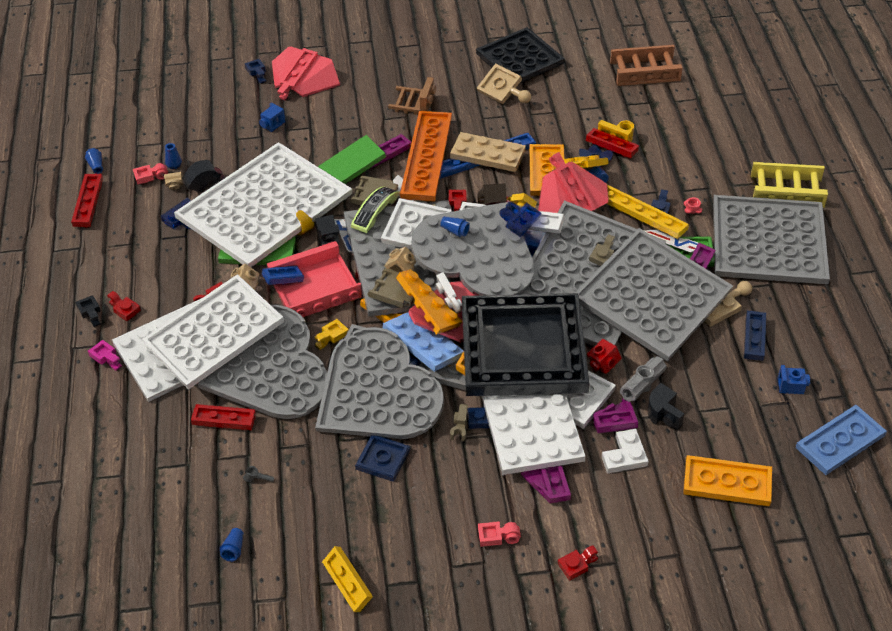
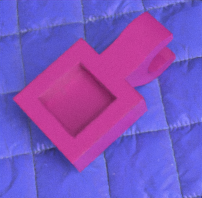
M104 340L88 350L89 356L101 365L107 362L115 371L122 367L118 362L119 357L116 355L115 348Z

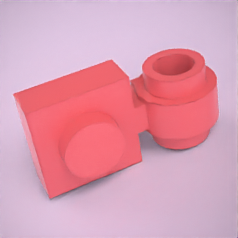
M162 163L156 164L153 168L150 165L133 169L137 185L153 181V176L163 180L164 174H168L166 165Z
M500 522L478 524L480 547L502 545V538L508 544H515L519 542L521 537L520 527L515 522H508L502 528H500Z

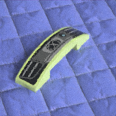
M385 186L376 189L359 208L351 223V228L367 233L374 226L377 215L388 203L393 204L400 196V192Z

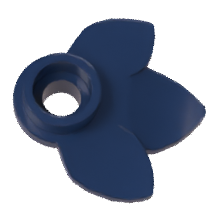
M595 144L588 150L579 149L580 157L599 155V158H608L609 161L613 157L611 150L602 152Z

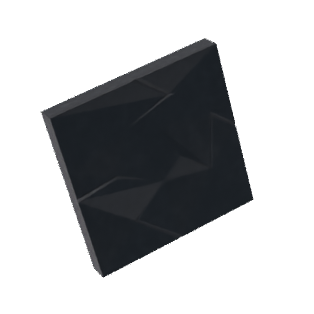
M578 293L462 296L466 396L589 393L590 383Z

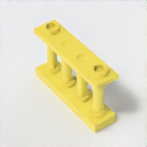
M753 162L751 177L758 178L759 185L755 186L753 197L822 202V206L825 208L828 191L819 189V181H822L825 167ZM765 178L776 179V187L766 186ZM783 179L793 180L794 188L784 187ZM801 180L811 181L812 189L802 188Z

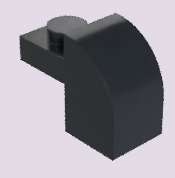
M201 160L193 163L187 169L182 179L188 189L203 192L208 182L217 184L225 179V176L221 169L213 167L210 160Z
M329 215L315 218L314 223L321 246L334 241L340 243L338 236L340 231L338 224H335L334 216Z
M662 383L650 394L647 411L648 417L655 425L661 420L667 426L678 431L682 427L685 413L674 407L677 393Z

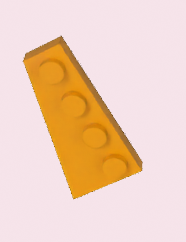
M411 269L399 272L396 279L406 293L414 297V304L418 309L421 308L424 311L426 321L428 323L432 322L434 325L433 331L436 335L460 326L462 320L457 316L456 312L451 310L444 303V300L438 297L431 290V287L419 278L416 272Z

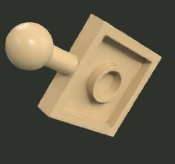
M496 63L477 87L478 92L501 104H504L511 94L517 96L521 103H528L531 100V93L529 91L516 89L522 80L521 76Z
M741 281L737 288L732 290L706 318L705 322L711 327L740 312L742 306L734 298L739 295H749L752 292L751 283Z

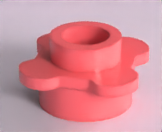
M694 197L684 201L685 212L688 214L701 213V201Z

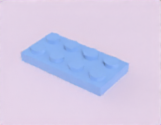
M409 312L383 323V329L397 334L399 339L406 344L408 351L434 372L459 360L464 352L449 338L440 334L436 335L435 332L415 325L409 316Z

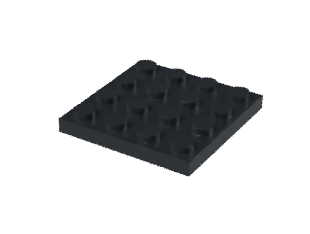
M528 27L476 49V54L491 68L496 63L520 75L522 78L520 83L565 63V58Z

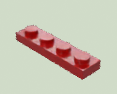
M102 174L84 175L71 221L72 227H91L103 182Z

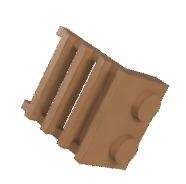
M427 77L423 89L396 86V90L401 91L396 104H389L388 109H395V112L403 110L406 114L410 111L414 112V115H417L419 111H429L436 94L434 78ZM406 92H410L406 105L401 106ZM415 93H419L420 95L415 107H410Z

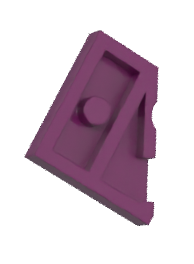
M623 398L621 403L617 405L612 403L605 409L593 414V422L597 433L638 428V420L631 402Z
M562 465L521 472V475L550 504L571 500V493Z

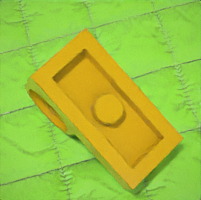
M601 120L598 123V130L632 142L634 124L631 121L624 120L616 126Z

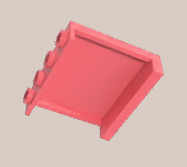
M336 241L267 263V268L298 266L304 275L303 282L273 285L283 305L293 309L302 317L362 297L361 283H356L339 254V245Z

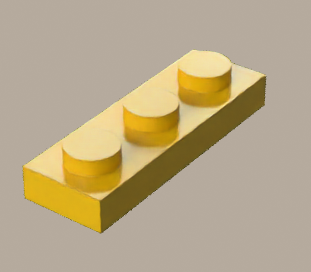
M334 546L322 563L354 612H361L373 596L342 548Z

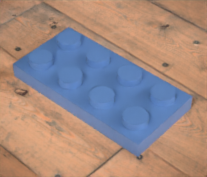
M854 405L797 442L795 448L822 473L827 475L883 438L887 431L860 407Z

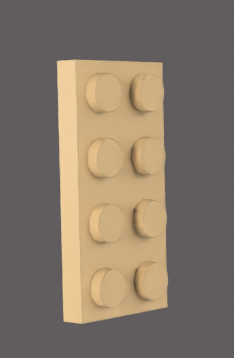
M460 132L450 152V158L516 172L525 153L526 145Z

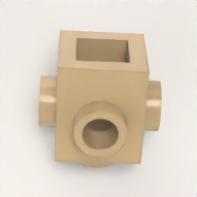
M405 246L401 249H394L389 254L390 258L384 265L387 269L397 272L409 269L413 271L416 260L412 252Z
M243 264L241 267L233 270L231 273L232 278L238 274L254 290L256 289L260 273L247 264Z

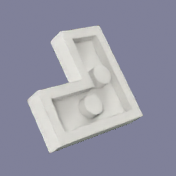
M636 429L616 432V440L620 449L602 452V460L607 474L648 466V459Z

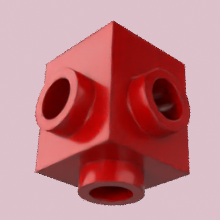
M602 339L587 353L590 366L595 371L599 370L604 374H607L622 359L617 347L605 339Z

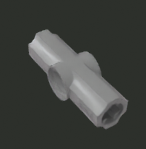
M658 356L652 357L645 365L637 367L635 375L620 389L623 399L628 402L635 401L643 392L649 391L651 384L666 370L667 365L664 363V360Z

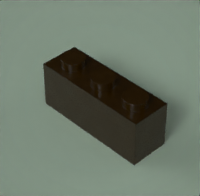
M506 183L483 185L477 193L478 204L493 205L507 202Z

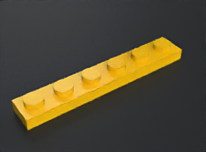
M607 185L608 203L606 204L676 239L688 230V223Z

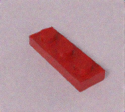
M593 128L586 135L585 141L621 154L624 157L632 158L639 150V145Z
M196 404L191 423L198 426L252 430L256 411L255 409Z

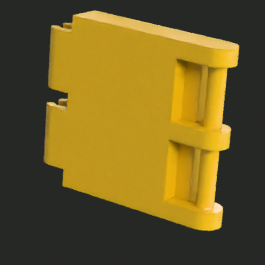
M599 155L566 158L564 162L565 164L574 162L582 168L607 165L609 160L608 158H599Z

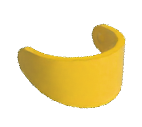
M299 210L296 212V217L302 227V231L297 235H303L315 227L313 220L304 211Z

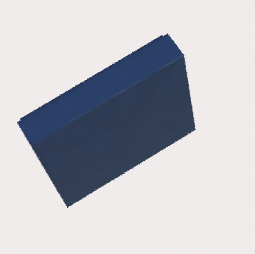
M372 435L355 464V470L394 482L410 452V446Z

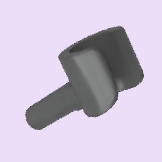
M249 466L245 470L246 474L243 476L246 482H252L255 478L271 482L274 480V477L258 472L255 466Z

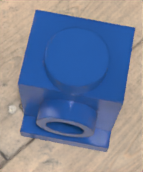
M270 103V107L260 114L259 124L262 128L273 132L285 123V114L283 108Z
M781 365L778 375L779 393L804 394L806 386L810 385V375L805 374V369L785 368V365Z

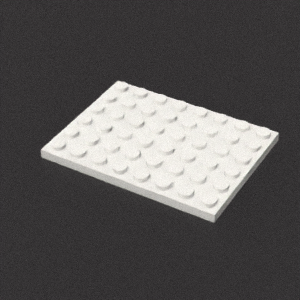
M278 142L174 213L175 218L242 265L247 264L252 267L302 231L301 224L296 217L297 211H304L314 222L315 218H320L352 195V188Z

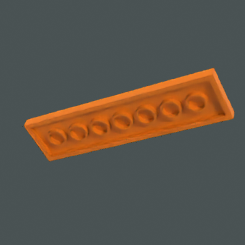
M419 111L401 186V199L436 201L452 113Z

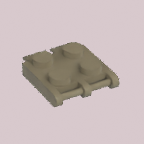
M361 176L359 179L360 183L356 186L354 197H351L350 202L362 205L376 189L385 186L398 191V184L393 183L391 180ZM388 203L385 207H391L392 204Z
M387 268L383 269L382 276L375 281L374 288L367 293L370 298L400 308L404 306L411 307L415 300L413 296H409L396 279L399 272Z

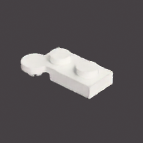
M444 272L436 275L438 281L436 287L440 294L443 293L445 295L444 301L450 309L452 308L456 314L461 312L462 303L460 299L456 300V293Z

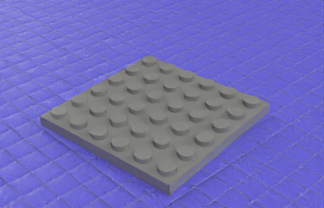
M714 195L715 275L720 277L829 284L830 276L822 202Z
M638 228L575 293L579 295L580 305L661 358L669 361L732 291L733 285Z

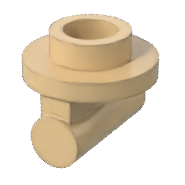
M183 173L164 174L165 185L171 190L179 189L183 185Z

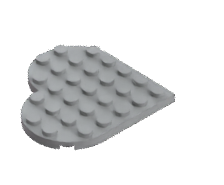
M510 202L430 216L423 220L413 232L411 251L416 262L424 270L428 269L435 272L436 275L444 272L447 278L459 277L463 285L472 293L475 292L479 295H518L524 293L530 282H532L534 274L533 259ZM445 216L466 219L470 223L468 234L465 237H458L440 226L442 218Z
M271 305L283 316L285 322L198 383V388L275 418L293 419L302 417L314 411L321 404L327 371L323 362L315 354L308 351L310 332L304 318L288 307Z
M377 327L356 330L346 339L340 340L332 352L315 426L316 431L361 436L375 435L394 439H408L419 436L432 428L441 416L444 407L442 387L439 381L432 376L431 372L420 366L410 364L408 348L399 339L397 334Z

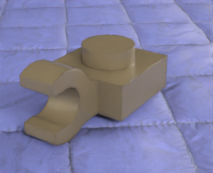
M608 234L603 245L597 243L589 257V261L602 266L614 254V250L611 248L614 244L615 236Z
M460 404L459 412L454 414V424L457 425L450 430L451 440H454L456 434L462 436V441L466 439L468 405Z

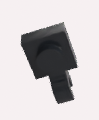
M93 295L75 302L82 318L89 317L93 327L101 325L97 314L101 310Z

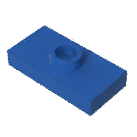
M298 266L264 268L262 270V275L268 285L303 282L304 275Z

